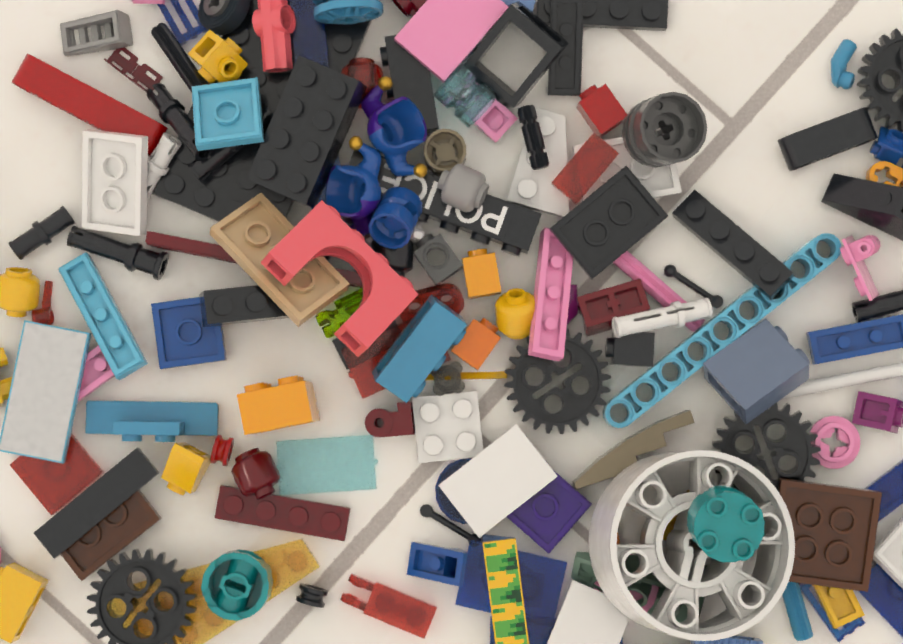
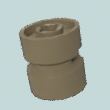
M439 129L426 139L424 144V160L427 168L433 174L440 177L444 170L450 171L456 164H465L466 144L463 137L456 131Z

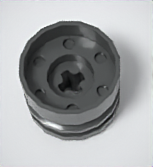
M678 92L659 94L631 108L624 119L622 129L624 146L633 159L642 165L653 168L686 161L697 154L704 144L707 123L705 114L699 104L688 95ZM661 128L663 134L656 136L655 130Z

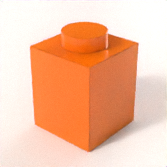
M482 318L480 322L473 319L466 329L464 337L453 347L451 352L478 371L501 338L496 334L498 328L485 318Z

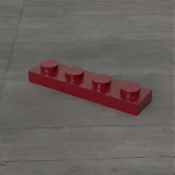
M221 485L215 518L345 541L351 508L275 494L257 500L255 495H243L239 488Z

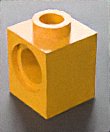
M486 248L468 251V257L462 258L468 299L501 294L495 253L488 254Z

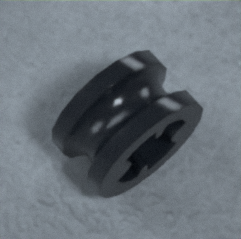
M300 583L299 589H301V594L296 596V601L324 608L323 597L328 595V590Z

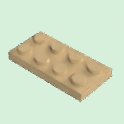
M259 193L210 227V235L299 327L345 293L350 283L324 257H318L310 261L286 286L279 282L261 264V261L294 226L262 193Z

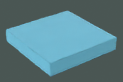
M257 77L191 86L195 146L198 151L264 142L260 83Z

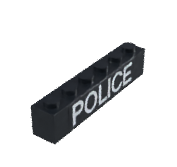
M354 150L349 162L351 166H357L363 161V155L358 150ZM381 156V167L378 175V181L381 186V198L389 188L405 187L418 195L422 202L423 210L418 221L427 223L428 218L440 222L439 228L454 234H458L459 229L471 233V240L484 245H489V242L493 241L502 245V251L519 257L521 252L528 253L542 215L541 213L489 194L486 195L480 209L474 208L471 212H463L442 202V190L437 188L439 176L428 172L423 178L416 175L396 176L388 167L385 157Z

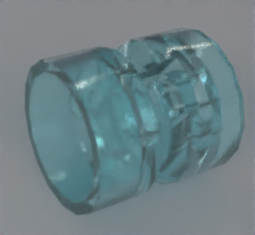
M462 64L445 83L440 85L434 93V97L446 108L453 107L455 109L454 116L466 127H470L488 110L495 101L496 95L484 84L477 85L475 83L476 76Z

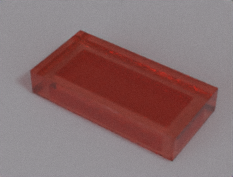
M593 133L552 181L551 185L577 205L619 153L597 134Z

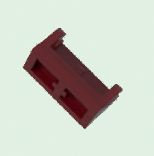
M641 278L577 297L578 310L583 319L586 337L612 330L613 317L650 310Z

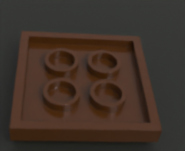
M779 478L778 492L789 511L795 537V558L789 582L868 592L882 492Z

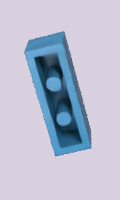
M431 294L373 369L372 375L374 380L406 403L412 396L414 398L417 397L426 385L424 380L432 370L434 372L437 371L446 359L444 354L452 344L455 346L462 340L466 333L465 327L467 323L461 315Z

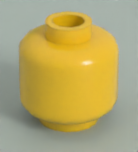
M6 268L5 273L0 274V308L7 310L6 315L25 317L27 316V311H32L38 307L40 279L33 275L32 270L28 268Z
M519 288L510 289L502 294L495 304L498 330L511 339H524L528 337L535 310L534 296Z

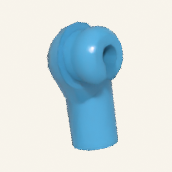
M844 39L830 61L831 82L835 87H842L846 90L852 87L855 80V75L846 70L849 60L857 49L856 44L848 39Z

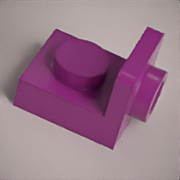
M858 391L852 423L897 434L899 427L903 428V401Z

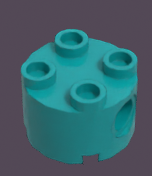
M714 486L709 488L708 491L699 494L693 500L688 510L687 527L692 539L707 556L717 561L737 562L750 559L764 537L765 521L762 510L750 497L731 486Z
M238 549L224 553L211 562L203 574L201 589L207 606L213 613L223 619L238 621L251 617L266 604L271 595L273 586L272 570L262 557L252 551Z

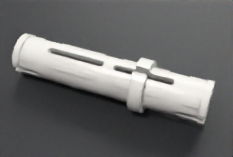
M708 298L682 304L680 301L670 303L668 307L613 317L612 330L616 338H621L669 326L680 328L684 327L685 323L711 319L713 316L712 305Z

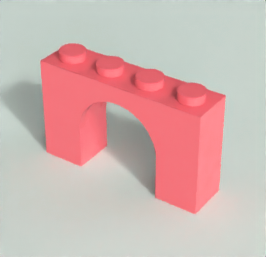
M321 200L265 256L261 264L279 282L286 286L310 261L318 257L333 256L348 262L360 276L363 296L357 310L340 326L334 335L359 357L419 294L414 290L412 283L406 277L400 276L389 266L385 256L375 252L365 242V238L359 231L351 229L341 219L340 213L334 207L327 205Z

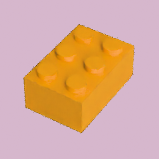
M297 375L278 379L279 386L272 387L271 383L264 382L244 386L245 393L237 394L244 434H257L320 421L313 383L305 381L304 377Z

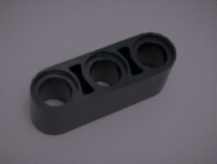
M864 107L778 140V144L788 170L793 171L877 139L878 136L868 110Z

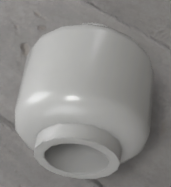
M456 164L450 171L444 170L442 172L437 188L442 190L441 200L443 203L463 212H471L474 208L480 209L489 190V184L485 183L486 178L483 173L465 165Z

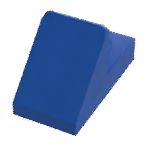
M411 542L407 575L463 587L468 553L460 548H445L421 542Z

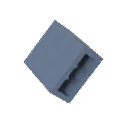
M764 319L703 363L704 378L743 422L747 424L809 379L810 361L801 349H794L788 342L787 335L779 326L774 327L767 319Z

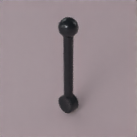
M667 265L664 268V274L667 277L676 278L704 298H708L713 308H719L723 305L721 296L711 295L678 273L674 265Z
M425 504L420 508V513L423 517H431L467 539L471 546L476 547L480 544L481 538L476 534L468 533L433 511L431 505Z

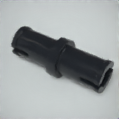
M62 206L40 223L38 221L32 223L33 227L15 240L10 241L9 246L16 256L22 260L44 243L46 245L52 242L51 238L70 225L75 224V221L66 208Z

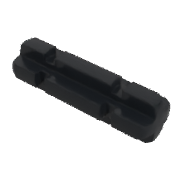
M534 105L520 107L517 114L520 123H523L521 129L527 152L531 153V156H529L531 167L533 170L546 168L549 165L547 152L543 151L545 144L539 122L535 120L537 119Z

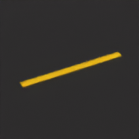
M505 371L430 373L425 380L507 378V374L504 373Z

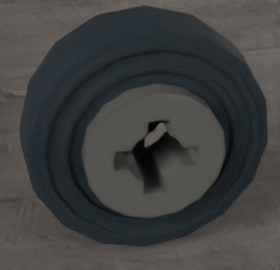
M201 0L198 10L199 21L208 31L210 29L218 35L229 34L238 28L245 19L250 7V0Z

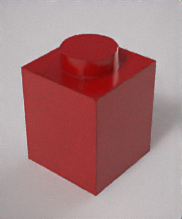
M606 83L600 88L593 85L579 95L581 101L578 102L576 108L598 139L624 122L627 113Z

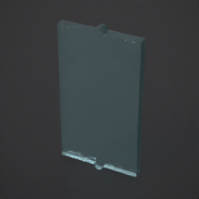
M372 435L276 441L278 462L276 466L281 475L279 495L377 489L375 465L378 464V460L374 456V440Z

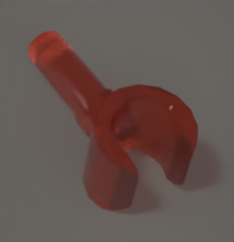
M45 281L42 308L32 310V322L52 325L54 322V314L51 308L52 281Z

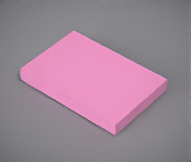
M427 0L394 37V41L445 83L509 7L501 0Z

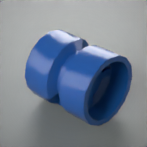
M393 187L385 191L369 223V233L373 240L379 245L390 249L405 246L409 242L423 210L419 196L405 187Z

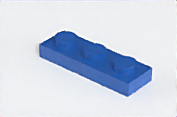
M903 314L807 332L812 364L815 365L903 348Z

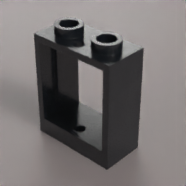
M517 1L509 6L463 66L470 71L468 74L476 83L480 85L485 84L494 91L493 96L496 97L498 102L508 107L510 105L514 108L522 103L569 43L525 5ZM511 22L547 52L516 92L480 62Z

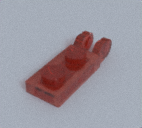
M350 575L348 581L352 585L367 589L372 593L368 603L350 593L342 594L340 599L342 602L363 610V614L425 639L437 606L376 581L374 583L358 575Z

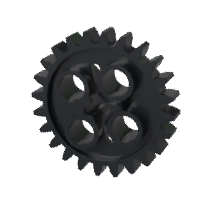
M896 28L891 32V39L884 34L879 38L880 45L873 43L869 47L873 55L865 54L861 60L868 66L858 69L857 72L866 77L860 80L857 86L866 88V92L859 96V98L870 100L871 103L866 107L867 110L876 109L878 111L874 121L885 117L887 119L885 128L888 129L894 123H897V130L903 132V93L896 102L892 101L893 95L903 86V36ZM883 74L890 75L894 79L895 85L893 89H889L882 84Z
M569 328L566 329L565 350L570 355V362L566 367L560 368L556 366L553 360L529 356L528 348L525 349L517 345L516 349L521 356L519 358L509 357L508 359L515 365V368L505 370L504 373L512 376L513 381L505 383L504 387L513 388L514 393L506 398L507 400L517 399L518 404L513 408V412L523 409L525 414L521 421L526 422L532 417L534 419L533 429L535 430L541 423H544L547 434H550L553 425L557 426L559 434H564L565 425H569L571 430L576 432L577 421L580 420L584 425L588 426L589 421L586 415L589 413L598 417L599 413L594 406L596 404L606 405L600 394L608 393L611 389L602 386V381L610 379L611 375L602 374L601 369L605 368L608 362L598 363L597 358L601 355L602 350L591 352L589 349L593 344V340L591 339L585 344L580 343L582 333L580 332L572 339L569 338ZM529 336L526 337V342H527L528 346H529V338H530ZM577 363L582 364L580 370L563 380L564 388L562 390L558 387H553L538 399L532 397L536 391L552 381L551 374L553 372L558 376ZM531 367H536L543 373V381L538 386H531L526 382L525 374ZM576 376H583L588 380L589 388L583 395H578L572 390L571 383ZM551 394L557 395L562 401L561 409L555 414L549 413L544 407L545 398Z
M775 403L747 424L734 412L736 416L734 420L728 417L723 418L728 426L727 429H716V433L722 437V440L712 441V446L720 449L722 453L738 457L752 466L762 467L765 470V476L776 487L777 491L779 478L805 481L804 478L806 476L815 478L816 474L810 469V465H820V460L813 457L812 454L821 451V448L810 443L818 437L817 433H806V430L812 425L811 422L807 420L799 423L802 412L798 410L790 415V404L788 403L781 410L778 409V405ZM776 423L781 424L785 427L784 435L777 440L770 439L766 434L769 426ZM755 425L760 427L767 448L769 450L775 449V451L770 453V456L778 474L777 480L772 479L764 457H757L761 453V448L753 429ZM749 435L754 440L753 446L746 451L736 448L735 441L739 436ZM793 455L796 458L794 468L791 470L779 468L778 462L782 456ZM733 483L732 487L739 490Z
M150 548L146 550L144 557H141L139 549H134L131 559L125 552L119 554L120 564L113 559L107 561L110 572L105 569L98 570L97 573L103 579L102 582L93 581L90 584L98 592L87 596L88 600L96 602V606L87 610V613L97 614L98 618L90 625L91 627L101 626L103 629L97 638L100 639L108 635L110 638L108 644H177L174 635L185 638L187 633L182 628V625L192 626L194 621L187 617V614L197 611V607L189 605V601L196 598L197 594L188 593L187 588L194 581H183L182 579L187 569L184 568L177 572L174 569L178 561L176 558L167 564L165 563V552L160 553L155 559L153 558V550ZM135 571L145 574L147 578L145 588H138L133 584L132 575ZM160 579L162 581L161 585L146 602L148 608L138 612L130 626L125 628L123 623L139 605L137 599L145 596L154 582ZM160 592H168L173 596L174 604L172 608L167 609L159 604L158 596ZM114 598H120L125 602L126 612L124 615H118L112 610L111 606ZM140 619H147L152 623L153 632L151 635H144L139 631L138 622Z

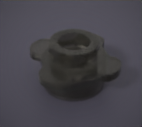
M453 361L450 365L441 366L437 371L434 372L432 370L430 372L434 376L435 385L433 386V392L436 395L443 396L445 393L455 392L459 394L465 389V383L461 381L463 367L459 362ZM450 376L451 380L447 382L444 378Z

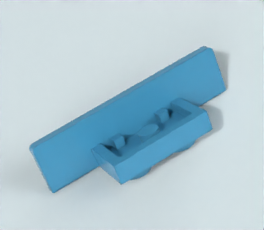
M87 401L85 433L122 435V441H142V435H155V442H175V436L180 435L217 436L218 403Z

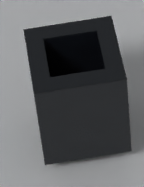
M612 332V338H606L605 357L611 358L610 365L652 367L655 333L641 332L616 338Z

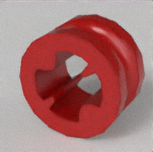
M217 434L212 448L210 463L215 464L217 461H220L222 466H228L233 451L234 438L229 437L228 440H224L222 435Z

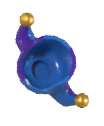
M388 76L381 77L378 85L361 101V107L369 119L367 124L369 140L378 151L384 154L388 167L394 175L399 177L416 175L423 178L427 174L426 165L421 163L416 166L410 165L406 160V155L408 151L425 142L427 138L425 120L417 106L404 96L383 104L381 102L382 95L385 90H389L392 87L393 82Z
M353 136L349 140V146L352 150H358L363 155V161L357 166L334 165L331 168L326 182L325 203L334 207L341 217L351 218L353 224L349 227L365 236L370 234L369 223L373 217V212L381 200V186L378 181L381 154L377 149L363 143L359 136Z

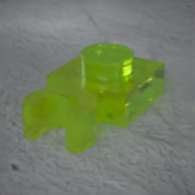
M363 288L335 301L334 304L337 309L333 311L325 310L315 316L319 326H324L322 330L326 338L335 336L334 333L357 310L362 300Z

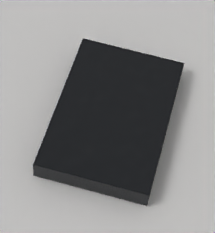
M625 166L549 230L592 280L665 220L668 215L631 170Z

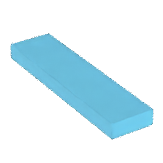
M85 252L58 268L116 379L120 381L147 365L148 362L91 256Z

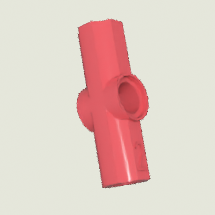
M257 0L258 9L253 12L252 24L255 33L261 38L263 72H288L293 69L290 33H293L296 27L295 13L291 6L288 5L287 0Z

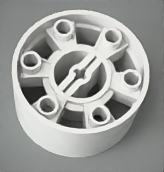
M709 450L662 453L641 459L624 469L611 481L599 498L591 519L589 554L595 577L601 589L611 603L625 616L642 626L678 638L692 641H714L729 638L746 631L761 621L777 604L785 591L793 569L795 537L792 520L783 498L770 480L758 469L738 457L722 452ZM688 461L690 492L671 498L656 470L673 463ZM713 468L722 475L718 486H731L733 482L740 491L750 497L762 510L765 521L764 537L757 549L756 563L751 576L741 570L744 561L741 560L737 562H720L712 558L710 564L704 569L706 558L709 556L694 542L687 527L688 510L693 500L699 494H703L709 488L714 487L709 480V473ZM648 485L653 486L657 493L656 500L650 505L643 499V491ZM625 506L647 518L641 530L640 544H617L619 522ZM677 515L674 529L668 534L666 539L668 553L665 560L662 549L664 531L672 518ZM635 553L639 558L640 564L635 572L630 573L626 569L625 561L630 554ZM653 573L666 588L650 615L636 602L627 587ZM718 592L727 609L719 615L699 623V597L709 596ZM684 603L687 606V618L679 623L675 618V610L680 604Z

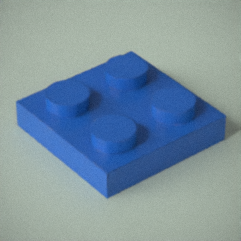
M200 297L151 304L160 369L227 360L222 325L203 327Z

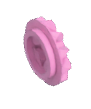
M828 416L812 425L810 432H816L818 437L810 443L821 448V451L813 453L812 456L820 460V465L826 468L838 469L849 465L856 458L860 449V436L856 427L849 420L839 416ZM835 432L836 439L840 440L841 443H846V446L835 447L833 452L829 451V445L824 444L820 440L821 438H831L832 433Z

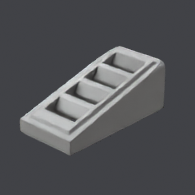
M119 10L60 23L63 53L65 56L113 50L133 45L129 15ZM101 26H104L105 39H102ZM87 28H91L92 42H89ZM77 29L79 31V45H76L74 30Z

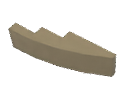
M685 410L657 421L625 438L597 458L573 480L574 488L577 490L616 477L624 469L637 462L636 456L667 446L663 433L695 423L691 410Z

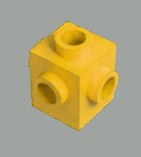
M210 29L188 53L201 67L197 72L210 84L215 81L219 83L237 80L248 65L240 56L243 50L228 37L224 41Z

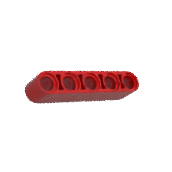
M26 54L12 80L14 85L101 131L148 136V155L152 154L163 133H166L168 129L152 118L30 54Z

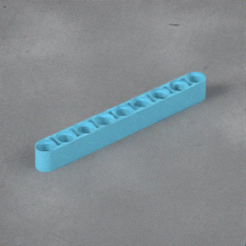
M824 233L809 240L782 262L790 270L791 264L794 261L803 264L805 274L802 278L799 279L794 276L780 290L779 296L772 300L753 285L611 398L604 405L602 411L605 422L615 428H624L634 422L699 370L705 361L739 338L834 262L841 253L839 239L833 234ZM819 241L826 242L830 247V255L827 258H823L817 253L816 246ZM742 302H748L754 308V315L750 320L744 319L739 313V307ZM717 322L726 324L729 329L728 337L725 340H720L714 335L713 328ZM693 342L699 343L703 348V356L698 361L692 360L688 355V346ZM666 363H672L678 369L676 379L671 382L662 376V368ZM641 383L648 384L652 389V397L647 402L640 401L636 396V389ZM617 403L622 404L627 410L626 418L620 423L613 421L610 417V410Z

